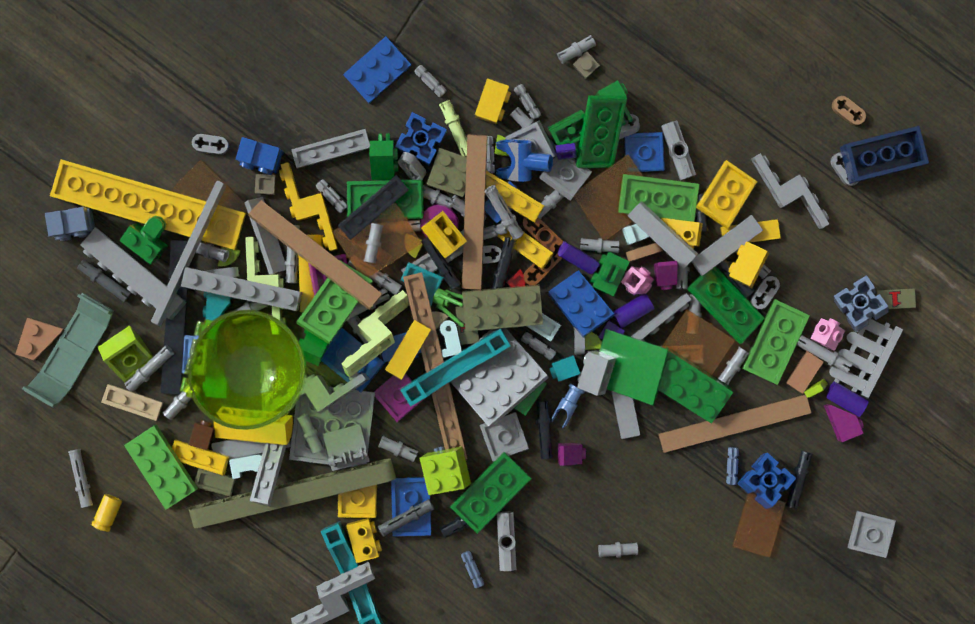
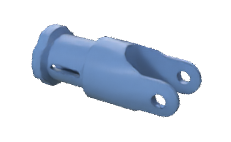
M571 383L569 384L570 388L566 396L561 399L551 419V422H553L561 409H565L567 411V419L562 428H565L577 407L576 403L580 395L585 392Z

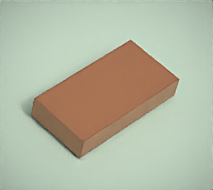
M806 351L786 384L803 394L823 364V361Z

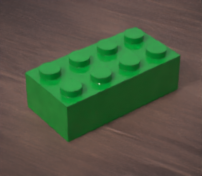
M666 347V349H669L658 390L712 424L733 394L731 387L669 347Z

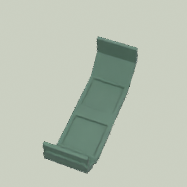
M83 292L78 294L77 297L80 298L77 310L41 371L28 386H23L22 388L25 392L53 408L59 405L73 387L86 362L109 326L114 312L111 308Z

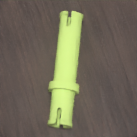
M447 100L439 104L461 155L465 157L467 156V138L459 122V115H456L451 101Z

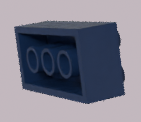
M920 126L848 143L840 147L849 184L920 167L929 163Z

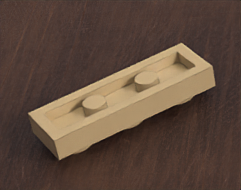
M107 384L101 403L157 421L164 402Z

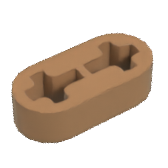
M839 96L833 100V111L849 124L857 126L865 121V111L849 98ZM837 101H844V107H846L848 110L844 108L838 109L839 104L837 103ZM850 111L854 114L858 112L860 120L854 121V116Z
M657 243L626 252L628 261L661 252L663 249Z

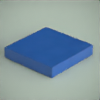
M663 132L635 133L624 137L626 173L665 170Z

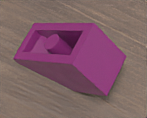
M677 261L654 264L656 287L661 286V290L673 289L672 285L677 284Z
M824 405L838 441L844 442L863 434L862 428L864 426L859 417L857 418L856 415L835 406Z
M558 443V463L560 466L582 464V459H586V449L582 448L581 443Z

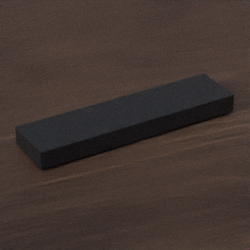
M396 175L342 221L338 227L352 240L409 189Z

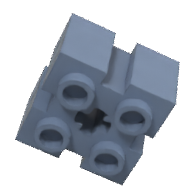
M86 207L45 213L48 236L54 237L55 240H71L73 235L74 237L84 238L95 228L92 209H87Z
M867 275L853 283V290L849 291L845 288L834 295V302L842 314L848 312L846 314L847 321L855 333L869 325L868 319L871 317L877 320L889 312L888 305L881 295L875 296V287ZM858 302H861L864 306L859 307Z

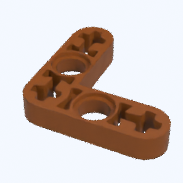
M539 217L536 219L535 225L539 227L541 224L543 228L539 229L536 235L533 233L536 229L533 226L527 227V218L523 219L525 230L552 253L555 251V245H562L563 241ZM544 230L550 233V239L546 242L542 241L539 237L540 233ZM557 253L554 256L557 258L556 261L553 258L550 259L551 265L549 268L542 270L538 267L544 274L541 275L539 272L535 276L537 280L529 282L527 280L529 277L527 275L528 272L534 273L536 270L533 268L536 264L533 263L525 271L524 281L528 285H536L562 258Z

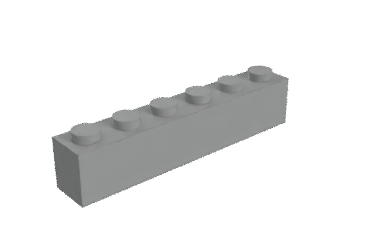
M95 227L80 244L84 248L83 253L91 259L95 257L99 260L97 264L105 271L111 270L114 273L112 275L114 279L120 283L124 281L129 285L127 289L135 296L138 293L143 297L141 301L148 307L153 305L157 309L167 286ZM176 294L165 319L173 320L187 302Z
M185 267L181 284L182 287L294 311H299L302 292L187 267Z

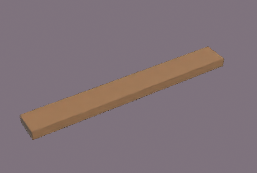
M467 135L464 238L467 242L463 246V289H482L485 220L484 191L486 190L488 135Z
M262 200L248 214L251 219L369 310L382 296L381 292Z
M801 395L715 418L712 424L704 421L659 433L658 435L662 450L665 453L811 413L806 395Z

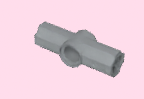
M678 121L662 125L661 128L669 148V155L673 159L679 179L683 180L696 175L688 153V146L684 141ZM675 146L683 148L682 155L675 154Z
M509 511L499 512L497 514L500 571L517 570L514 513ZM510 537L512 543L509 546H504L501 543L502 538Z

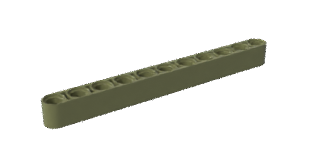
M383 459L275 486L270 506L252 503L250 501L252 492L195 505L189 508L193 527L200 528L389 482L396 479L392 460Z

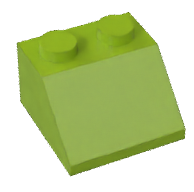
M128 326L98 347L103 361L124 383L133 377L138 368L141 369L154 357L131 326Z

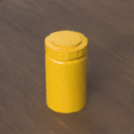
M104 494L92 526L101 531L109 532L110 526H112L122 504V500L115 496Z

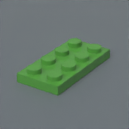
M623 174L618 212L630 214L642 201L659 218L694 222L699 184Z
M342 262L370 285L372 284L373 280ZM327 278L297 320V324L330 344L359 301Z
M774 299L742 369L778 385L810 315Z
M157 424L124 445L165 510L198 489Z

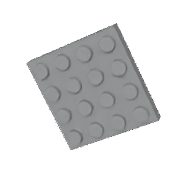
M499 328L489 330L479 340L483 339L484 337L488 336L489 334L493 333ZM506 328L501 329L510 342V347L450 381L489 428L493 427L549 378Z
M353 390L322 412L316 410L307 395L296 401L289 460L329 464L323 433L359 424L361 425L368 453L375 392L362 391L360 393L357 390ZM306 413L309 414L308 416L314 429L317 428L318 438L324 448L316 453H312L307 439L302 435L304 433L297 420L299 416Z

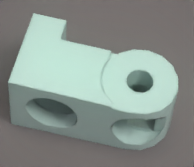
M637 224L622 228L627 245L650 237Z
M450 320L444 321L440 326V331L445 338L447 349L442 350L443 357H448L460 353L461 346L456 324Z
M262 454L230 459L232 478L242 477V472L253 470L258 472Z

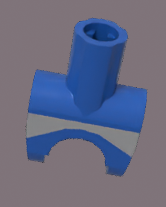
M506 139L496 142V148L509 154L512 161L511 166L496 170L498 177L524 182L532 179V170L546 172L552 170V155L532 153V141Z

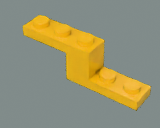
M289 163L281 164L282 169L279 170L281 180L286 181L287 188H284L287 200L291 199L292 202L290 207L292 218L296 217L297 221L320 216L317 222L320 230H324L325 237L322 238L325 249L329 248L331 252L338 250L323 194L320 193L300 199L291 165Z

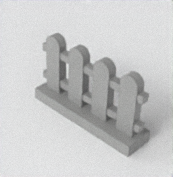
M871 318L868 319L869 325L859 330L858 334L850 332L847 335V341L852 344L850 350L842 349L838 352L840 357L853 362L852 366L861 370L859 376L850 372L845 373L835 366L829 370L830 375L835 378V382L839 383L841 381L852 386L851 391L855 393L857 390L862 391L860 396L866 399L869 398L903 329L897 326L894 329H890L889 326L891 324L886 322L885 325H882ZM865 330L879 336L877 341L874 342L863 337ZM883 339L888 340L885 347L880 345ZM856 347L869 352L868 359L855 354ZM874 356L879 357L876 364L872 362ZM866 373L870 374L867 381L863 379Z

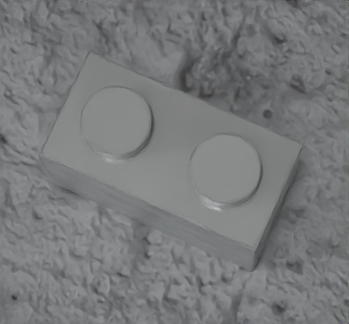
M597 350L588 351L583 360V370L578 376L579 383L577 388L596 396L605 394L616 358Z

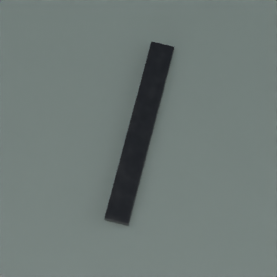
M171 240L168 283L188 241ZM180 285L176 294L187 302L188 288ZM187 303L173 320L166 318L164 346L168 345L173 350L174 355L166 360L162 366L161 393L180 395Z

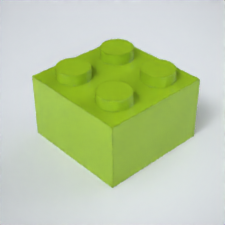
M463 447L430 452L420 457L428 495L465 489L471 484Z

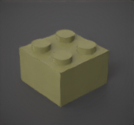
M439 148L427 186L463 199L466 189L467 157Z

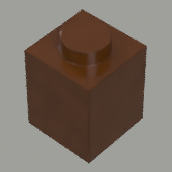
M206 420L196 422L188 445L209 450L215 433L212 422Z

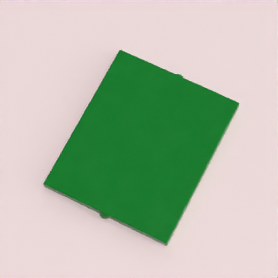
M605 329L600 352L616 358L607 390L654 405L660 382L663 378L662 374L669 349Z

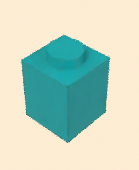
M573 355L551 363L552 367L549 368L552 378H557L558 382L580 374Z

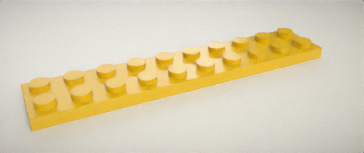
M62 159L60 160L50 193L51 197L143 224L153 216H160L166 222L165 230L188 237L191 236L206 204V201ZM218 205L203 235L202 241L236 250L246 213Z

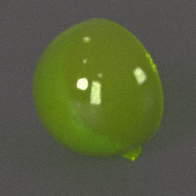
M254 310L229 312L213 321L205 319L204 323L197 321L194 335L199 337L192 341L190 357L187 360L184 374H188V378L183 377L180 391L186 392V397L193 398L198 408L207 417L228 428L252 430L269 426L282 419L292 410L303 392L307 365L301 343L288 326L269 314Z

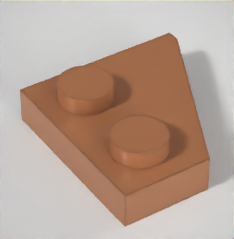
M27 318L16 355L36 360L63 333L64 329Z

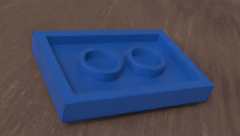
M385 36L343 75L370 104L412 65Z
M579 270L548 292L550 298L583 338L614 316L611 309Z
M341 327L329 344L321 361L345 381L349 382V376L345 373L341 363L348 356L356 353L363 344ZM376 357L358 371L359 374L366 373L370 380L356 388V390L362 393L385 362Z
M424 477L396 478L391 481L392 519L409 510V507H415L430 499ZM431 511L421 516L419 520H413L393 531V536L431 535Z

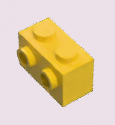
M487 78L475 112V118L497 124L498 120L502 121L505 112L502 109L504 102L508 103L511 92L508 91L509 86Z
M444 211L421 227L444 258L467 242Z
M661 218L692 249H694V245L700 246L703 223Z
M746 241L745 245L740 246L737 252L739 257L736 263L733 262L728 272L731 279L752 288L769 253Z
M370 518L348 523L346 527L356 563L379 557V552L382 551L380 541L375 539L374 533H377L375 522H371Z

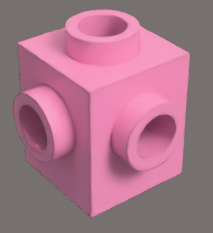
M631 267L625 273L621 283L633 295L645 294L651 289V283L654 279L649 276L651 273L646 268Z
M821 318L815 327L811 339L835 351L838 343L843 338L845 330L839 327V322L831 318L829 321Z

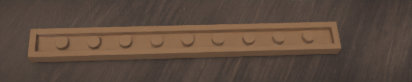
M421 272L404 276L403 279L413 320L431 329L421 346L427 373L443 363L444 359L423 273ZM447 383L432 393L445 450L463 447L466 460L467 454L450 384Z

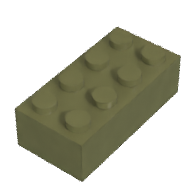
M540 285L462 292L466 331L543 324Z

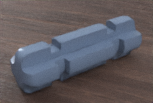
M730 447L728 448V476L726 483L728 485H737L738 477H736V474H738L737 456H739V449Z
M466 551L462 553V560L466 563L465 566L470 578L473 579L474 587L479 588L483 586L484 581L479 576L480 572L475 561L472 560L471 552Z

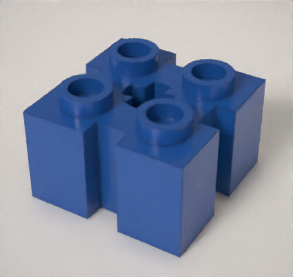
M412 112L405 125L408 132L406 135L401 133L395 148L402 153L413 152L417 154L416 158L420 162L430 166L437 153L434 146L435 144H441L447 129L435 123H432L430 127L425 124V118ZM421 135H424V140H426V142H422L421 144L417 143L418 140L416 139V137H421Z
M242 137L235 160L239 161L240 166L253 170L254 167H257L261 173L272 175V173H278L284 152L278 147Z
M769 453L760 455L751 466L755 470L746 472L737 483L748 494L754 492L757 495L755 500L765 509L773 507L782 496L779 492L787 490L796 479L785 468L778 469L776 466L779 462Z

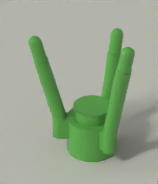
M439 288L433 296V302L437 304L436 308L442 310L458 325L464 327V324L445 308L450 303L462 307L463 303L453 299V297L463 299L462 295Z

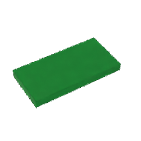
M588 95L576 159L577 168L614 167L627 102L626 96Z
M390 180L347 181V217ZM401 180L409 190L375 220L424 219L423 180Z
M716 266L704 275H700L687 288L739 344L743 343L765 319Z
M503 452L460 495L450 508L478 534L531 478Z

